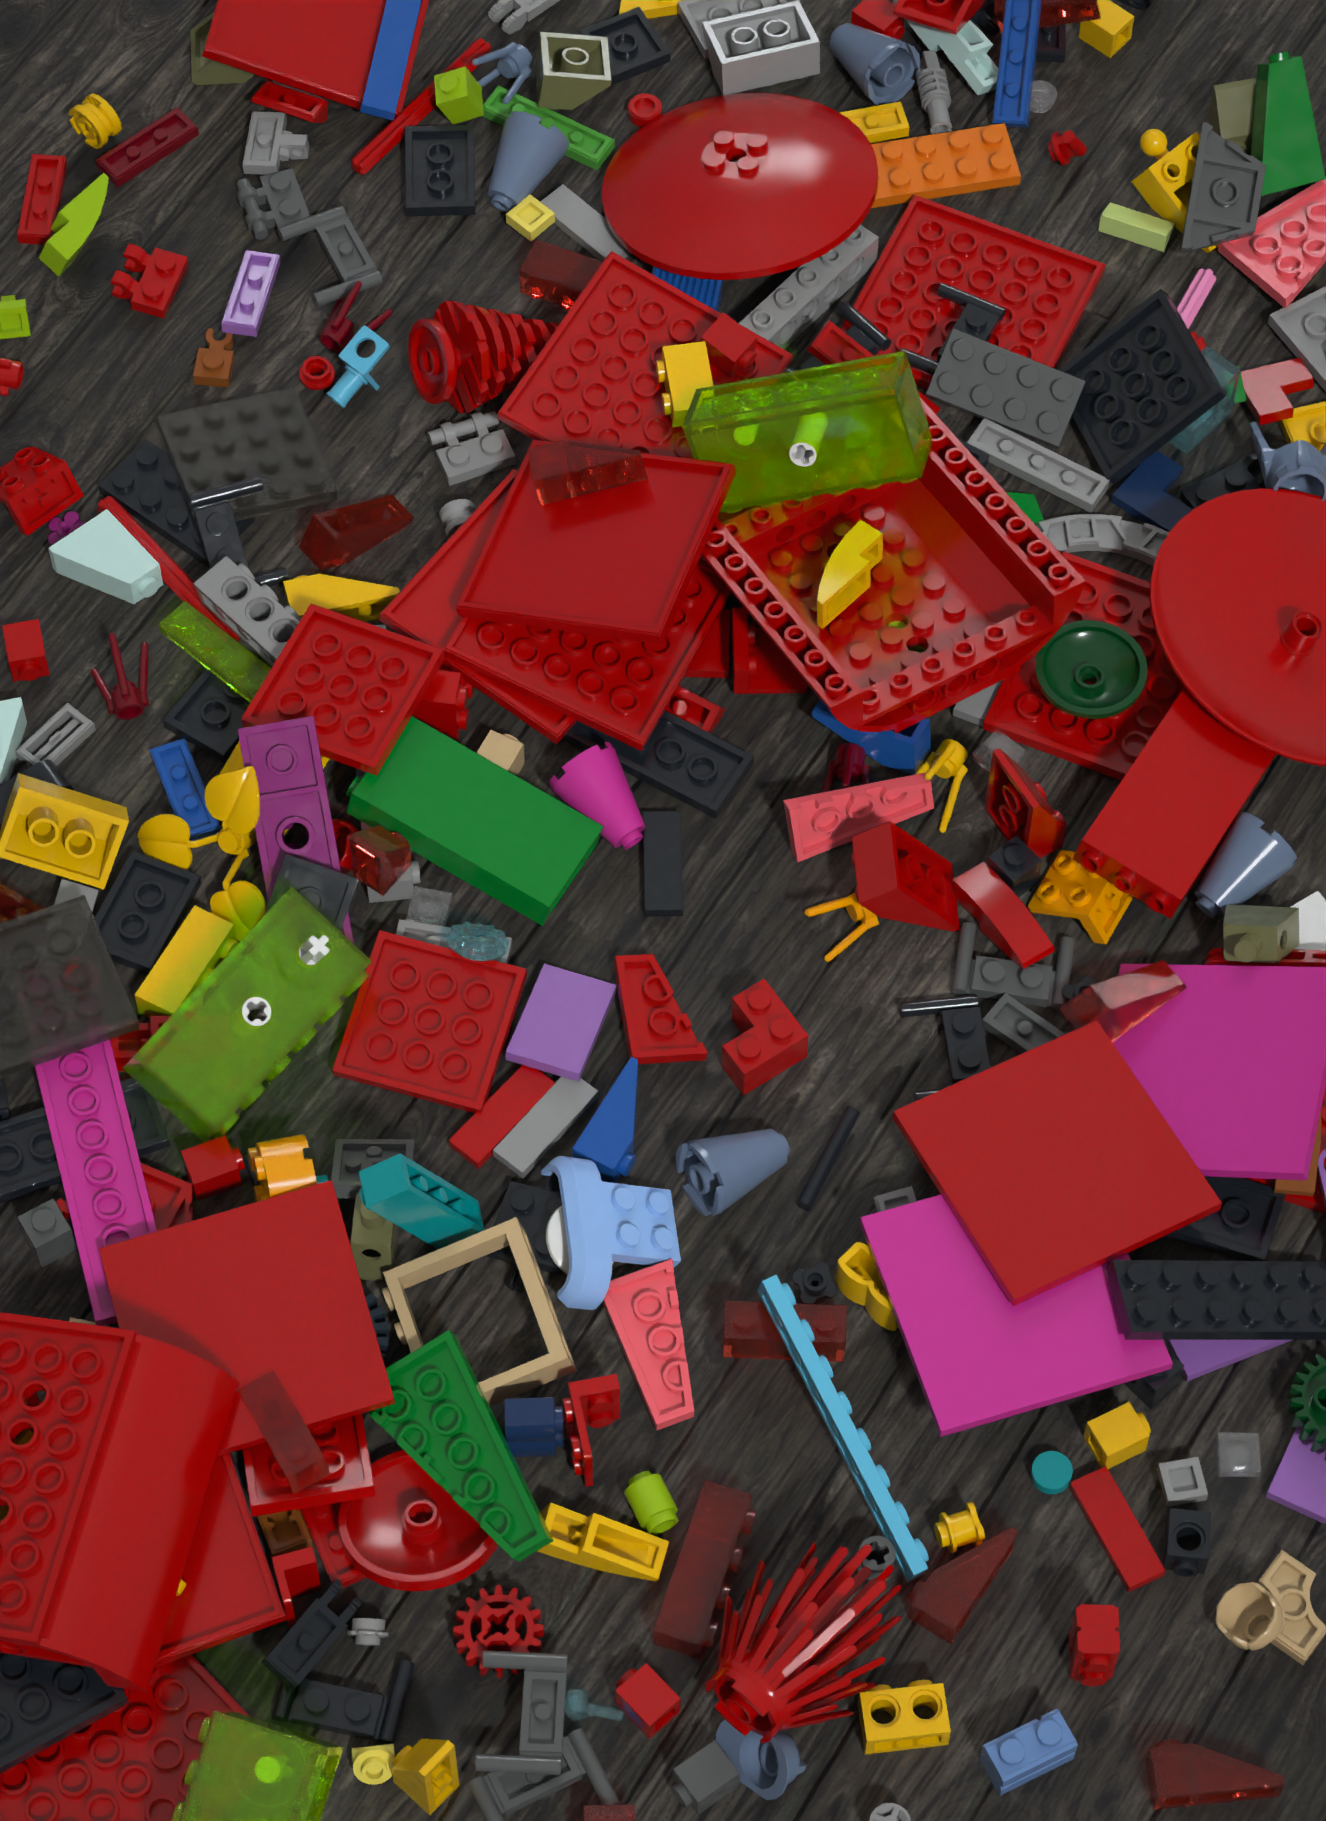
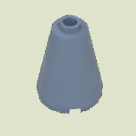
M851 23L839 26L831 35V51L872 103L879 105L878 103L888 104L897 102L912 88L915 80L911 77L915 68L917 70L920 69V56L911 44Z
M514 111L510 113L504 122L487 192L488 197L491 199V204L500 211L509 212V210L513 209L531 194L563 158L569 147L566 136L557 127L551 125L550 129L545 128L539 124L542 118L536 115Z
M1241 812L1234 819L1195 891V895L1198 898L1196 902L1197 907L1211 918L1215 915L1224 917L1227 904H1243L1290 871L1297 863L1295 862L1297 859L1295 852L1282 836L1275 830L1270 835L1261 828L1265 822L1249 813Z
M773 1129L690 1140L678 1147L676 1167L678 1173L685 1171L688 1183L682 1187L692 1205L702 1215L708 1216L712 1214L714 1216L722 1213L787 1163V1155H789L790 1149L786 1138Z

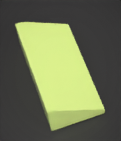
M1109 203L1100 217L1098 231L1164 252L1174 230L1175 223Z

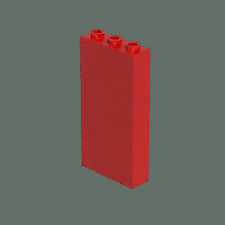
M1184 687L1082 839L1073 860L1081 864L1085 870L1096 873L1111 882L1118 890L1129 893L1144 902L1151 910L1162 913L1171 919L1229 830L1232 822L1238 816L1269 768L1276 754L1251 743L1233 732L1210 714Z

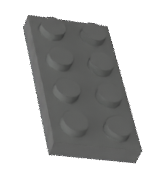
M953 328L926 392V397L981 419L986 418L1006 429L1058 449L1086 381Z

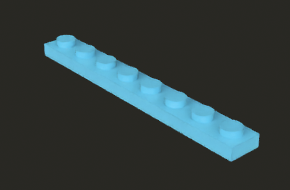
M777 1275L763 1280L757 1292L883 1536L890 1540L895 1547V1559L906 1581L909 1582L921 1576L928 1569L925 1563L929 1561L927 1551L920 1539H913L906 1526L910 1521L905 1508L899 1501L894 1503L887 1489L890 1487V1481L884 1468L880 1464L875 1466L868 1452L871 1450V1444L862 1428L856 1429L849 1416L852 1414V1407L848 1398L842 1391L837 1393L830 1379L834 1375L827 1358L824 1355L818 1356L812 1344L815 1341V1337L806 1319L800 1320L793 1308L796 1305V1300L791 1288L787 1283L781 1284Z

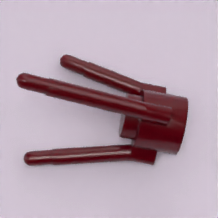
M361 281L355 283L347 298L344 297L336 300L328 321L320 333V342L332 352L341 353L355 336L353 323L345 317L362 287ZM387 309L370 322L367 327L372 331L375 330L392 315V310Z
M110 633L108 637L119 683L113 687L111 694L96 668L91 669V675L107 703L109 714H115L118 719L122 720L134 719L144 713V707L149 706L147 696L149 645L147 642H143L141 645L138 688L135 686V683L127 681L116 635Z
M851 743L838 746L835 760L829 762L828 773L820 793L830 791L835 776L842 781V788H848L850 783L856 782L859 778H861V785L870 783V766L865 764L866 751L864 748Z

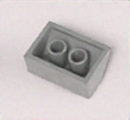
M799 0L702 22L712 72L722 95L736 94L742 91L820 74V41Z

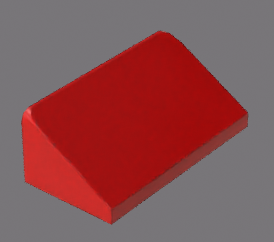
M266 81L252 97V102L313 123H325L327 120L328 101L270 81Z
M679 685L665 711L711 733L726 709Z

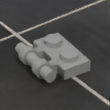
M495 411L486 414L477 412L469 415L470 419L454 424L449 421L440 424L439 429L427 432L431 446L442 442L446 445L445 448L436 450V459L449 486L516 464L515 454L503 429L491 433L487 429L499 424ZM475 433L476 438L460 443L457 437Z

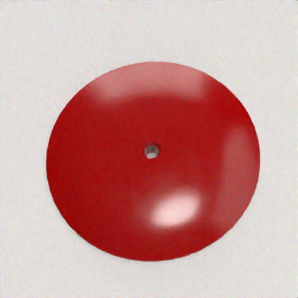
M1260 488L1241 490L1211 499L1196 507L1179 520L1159 548L1153 564L1149 599L1155 632L1163 653L1185 688L1210 714L1233 732L1277 755L1303 763L1326 766V498L1325 501H1321L1320 496L1285 489L1274 491L1273 489Z

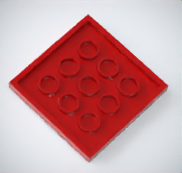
M311 603L242 716L243 728L314 716L321 756L377 776L445 660L444 650Z
M379 930L332 1069L333 1075L472 1113L482 1112L525 984L527 969Z

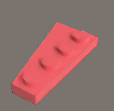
M925 773L783 800L793 856L797 862L851 842L853 836L889 821L896 824L934 809L931 781L924 778Z
M669 1259L611 1280L607 1294L602 1301L656 1431L694 1417V1405L685 1354L673 1260Z

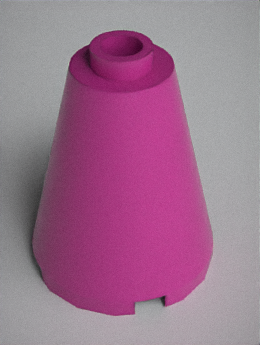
M605 742V749L603 750L598 745H595L578 754L561 767L565 774L559 780L555 775L550 779L548 785L569 807L604 826L601 836L614 848L623 846L626 850L643 839L641 832L646 826L616 750L610 742Z

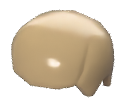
M1255 1582L1239 1583L1226 1591L1216 1606L1215 1621L1217 1627L1233 1644L1241 1649L1254 1651L1264 1648L1276 1639L1283 1626L1282 1607L1277 1599L1260 1584Z

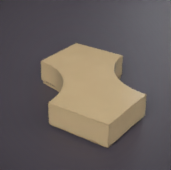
M1281 1550L1260 1578L1258 1584L1269 1591L1282 1607L1283 1626L1276 1639L1271 1643L1301 1665H1304L1326 1635V1625L1316 1616L1310 1601V1587L1316 1573Z

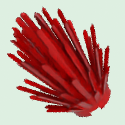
M814 1541L761 1624L759 1619L773 1587V1579L769 1578L761 1595H759L760 1591L758 1588L765 1569L763 1559L759 1562L751 1590L748 1587L740 1616L738 1611L735 1610L731 1619L733 1601L727 1595L717 1671L706 1682L705 1687L706 1692L713 1688L719 1699L714 1707L737 1731L745 1736L750 1731H753L763 1736L760 1739V1743H768L780 1730L822 1723L853 1715L854 1713L848 1709L831 1713L826 1712L838 1708V1705L833 1704V1702L878 1686L873 1682L866 1683L863 1681L850 1684L852 1679L882 1665L886 1660L885 1657H878L840 1677L835 1674V1672L878 1641L883 1633L902 1618V1616H893L882 1626L876 1625L882 1619V1614L876 1613L900 1591L901 1585L893 1586L848 1629L842 1632L886 1589L887 1584L885 1580L894 1569L893 1565L887 1566L877 1578L871 1579L846 1606L844 1605L871 1575L870 1568L863 1567L854 1578L850 1577L872 1551L870 1544H865L849 1562L846 1560L833 1574L848 1554V1549L840 1545L794 1604L816 1572L815 1567L818 1558L814 1557L810 1560L816 1550V1543Z

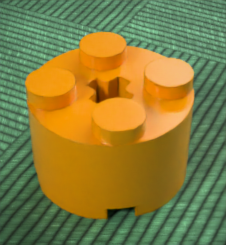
M304 1134L258 1142L255 1144V1147L248 1148L251 1171H255L257 1181L260 1182V1185L253 1187L256 1202L317 1184L313 1161L308 1159V1157L304 1158L303 1149L309 1148Z

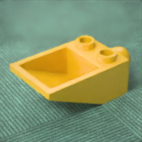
M1149 129L1140 138V148L1143 153L1156 157L1158 161L1131 182L1156 213L1165 220L1175 223V228L1183 233L1199 134L1195 132L1169 152L1166 148V135L1159 129ZM1218 245L1206 247L1202 250L1208 254Z

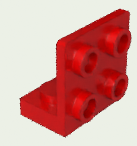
M34 446L21 449L14 455L13 460L0 467V502L6 505L20 533L26 536L84 496L66 461Z
M732 608L734 694L806 693L808 684L763 629L755 628V622H748L747 610L745 608Z
M617 1373L569 1382V1397L562 1399L564 1410L563 1422L566 1436L570 1438L571 1460L575 1476H583L585 1487L593 1486V1458L586 1426L590 1425L593 1428H601L612 1424L614 1420L620 1419V1386Z

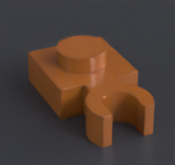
M209 328L206 332L207 348L198 349L193 373L194 384L229 388L235 361L234 351H231L234 345L232 333H226V337L223 340L217 341L214 339V330Z

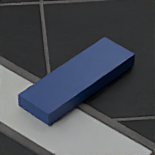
M185 738L149 749L151 759L173 814L184 819L189 825V841L199 840L220 832L221 827L218 820L210 815L206 807L205 787Z

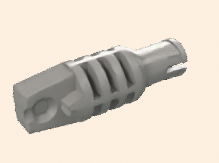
M923 51L922 58L920 59V69L915 71L921 107L928 113L932 134L951 132L952 124L948 112L951 104V95L946 71L940 68L936 51Z

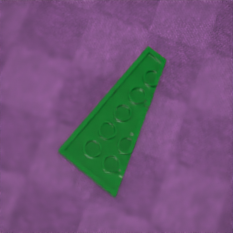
M448 1330L387 1367L386 1372L395 1404L368 1411L370 1417L379 1426L383 1427L397 1441V1444L437 1484L441 1485L452 1496V1499L461 1508L466 1510L512 1559L519 1562L553 1542L554 1540L456 1335Z

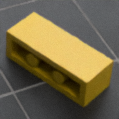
M194 905L135 993L138 1013L148 1018L150 1016H195L199 1007V1000L205 991L209 992L213 989L218 970H220L225 961H231L237 952L239 942L237 941L234 924Z

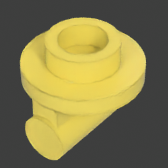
M394 1743L352 1748L353 1772L361 1782L375 1785L381 1784L392 1777L391 1769L394 1767L392 1763L395 1759Z

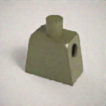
M1227 904L1223 922L1224 960L1257 963L1280 962L1300 944L1299 908Z
M357 1193L351 1234V1249L360 1280L386 1281L383 1272L393 1269L395 1266L399 1226L368 1210L363 1205L359 1193ZM369 1249L376 1250L381 1254L378 1257L366 1256L369 1253Z

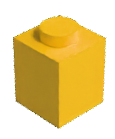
M1097 0L1093 5H1087L1080 14L1079 38L1111 58L1131 39L1134 16L1110 0Z
M1127 1402L1088 1421L1083 1438L1100 1467L1107 1466L1110 1469L1146 1451L1151 1429L1143 1413H1136L1131 1403Z

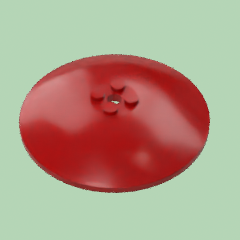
M757 92L721 95L673 109L635 132L620 147L607 167L602 185L603 210L608 226L617 240L633 255L654 267L670 273L699 279L739 280L780 273L806 264L826 254L847 239L864 221L875 201L879 180L877 159L872 145L860 128L841 113L809 99L777 93Z

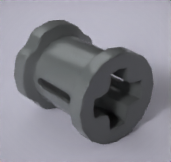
M871 1536L865 1539L859 1547V1550L865 1544H870L872 1547L870 1554L857 1568V1572L863 1567L870 1568L871 1575L865 1582L877 1578L887 1566L893 1565L894 1567L895 1547L890 1540L882 1536ZM875 1556L876 1560L883 1561V1564L877 1565V1562L869 1560V1557Z

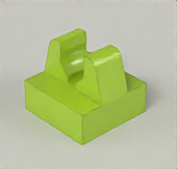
M15 295L1 296L0 339L31 336L26 299L16 300Z

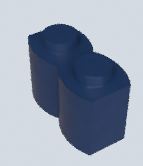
M554 1397L505 1398V1437L513 1457L556 1456V1447L564 1446L563 1406H554Z

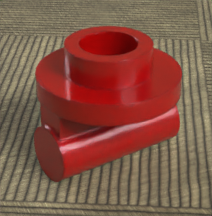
M1071 130L1065 131L1062 135L1058 131L1052 133V141L1048 142V149L1052 159L1055 162L1059 161L1063 166L1070 164L1071 157L1083 156L1087 151L1086 145Z

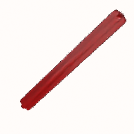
M478 38L442 73L461 67H466L472 73L479 66H474L472 60L491 53L490 43L482 38ZM434 81L351 159V167L354 171H357L360 175H365L405 137V126H416L437 106Z
M107 496L105 499H101L98 503V513L100 514L106 509L110 511L160 564L162 580L225 646L228 642L238 643L240 638L201 603L193 584L194 581L114 497Z

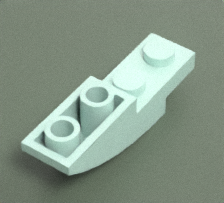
M894 0L892 3L896 5L898 0ZM905 19L930 51H944L948 59L954 64L977 95L996 89L998 67L987 55L993 44L971 20L955 35Z

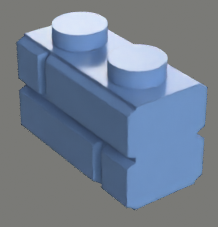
M1055 1709L1041 1716L1040 1721L1037 1719L1032 1720L984 1744L981 1750L980 1761L997 1793L1001 1796L1073 1760L1078 1744L1060 1711Z

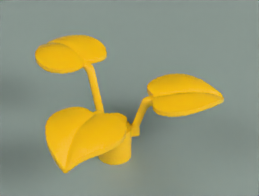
M247 766L242 769L221 773L213 777L206 786V807L213 818L223 821L220 832L199 840L189 841L190 828L184 819L173 814H160L147 820L140 827L138 839L139 845L146 856L183 870H187L193 861L190 848L218 842L219 847L224 852L236 854L237 857L222 882L224 890L216 892L211 897V912L234 924L238 941L255 944L267 909L264 896L250 882L239 880L231 884L243 859L249 856L247 849L257 843L255 827L260 816V793L254 766Z

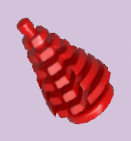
M444 301L439 305L440 310L436 309L433 319H419L413 324L409 334L408 358L413 382L420 396L427 403L441 404L447 401L459 413L462 414L466 411L467 414L481 406L482 403L484 404L498 396V393L507 391L514 387L515 383L520 382L559 324L544 323L543 320L522 319V316L510 313L506 315L499 310H486L475 305L465 306L457 301Z

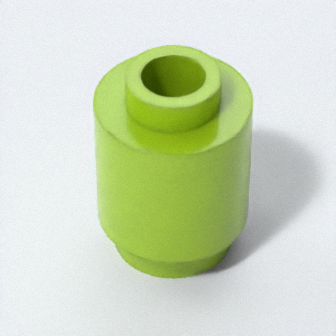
M644 1471L633 1476L628 1481L629 1486L624 1491V1495L642 1529H647L651 1535H658L666 1532L678 1523L679 1519L676 1515L678 1508L660 1474H651L650 1471Z

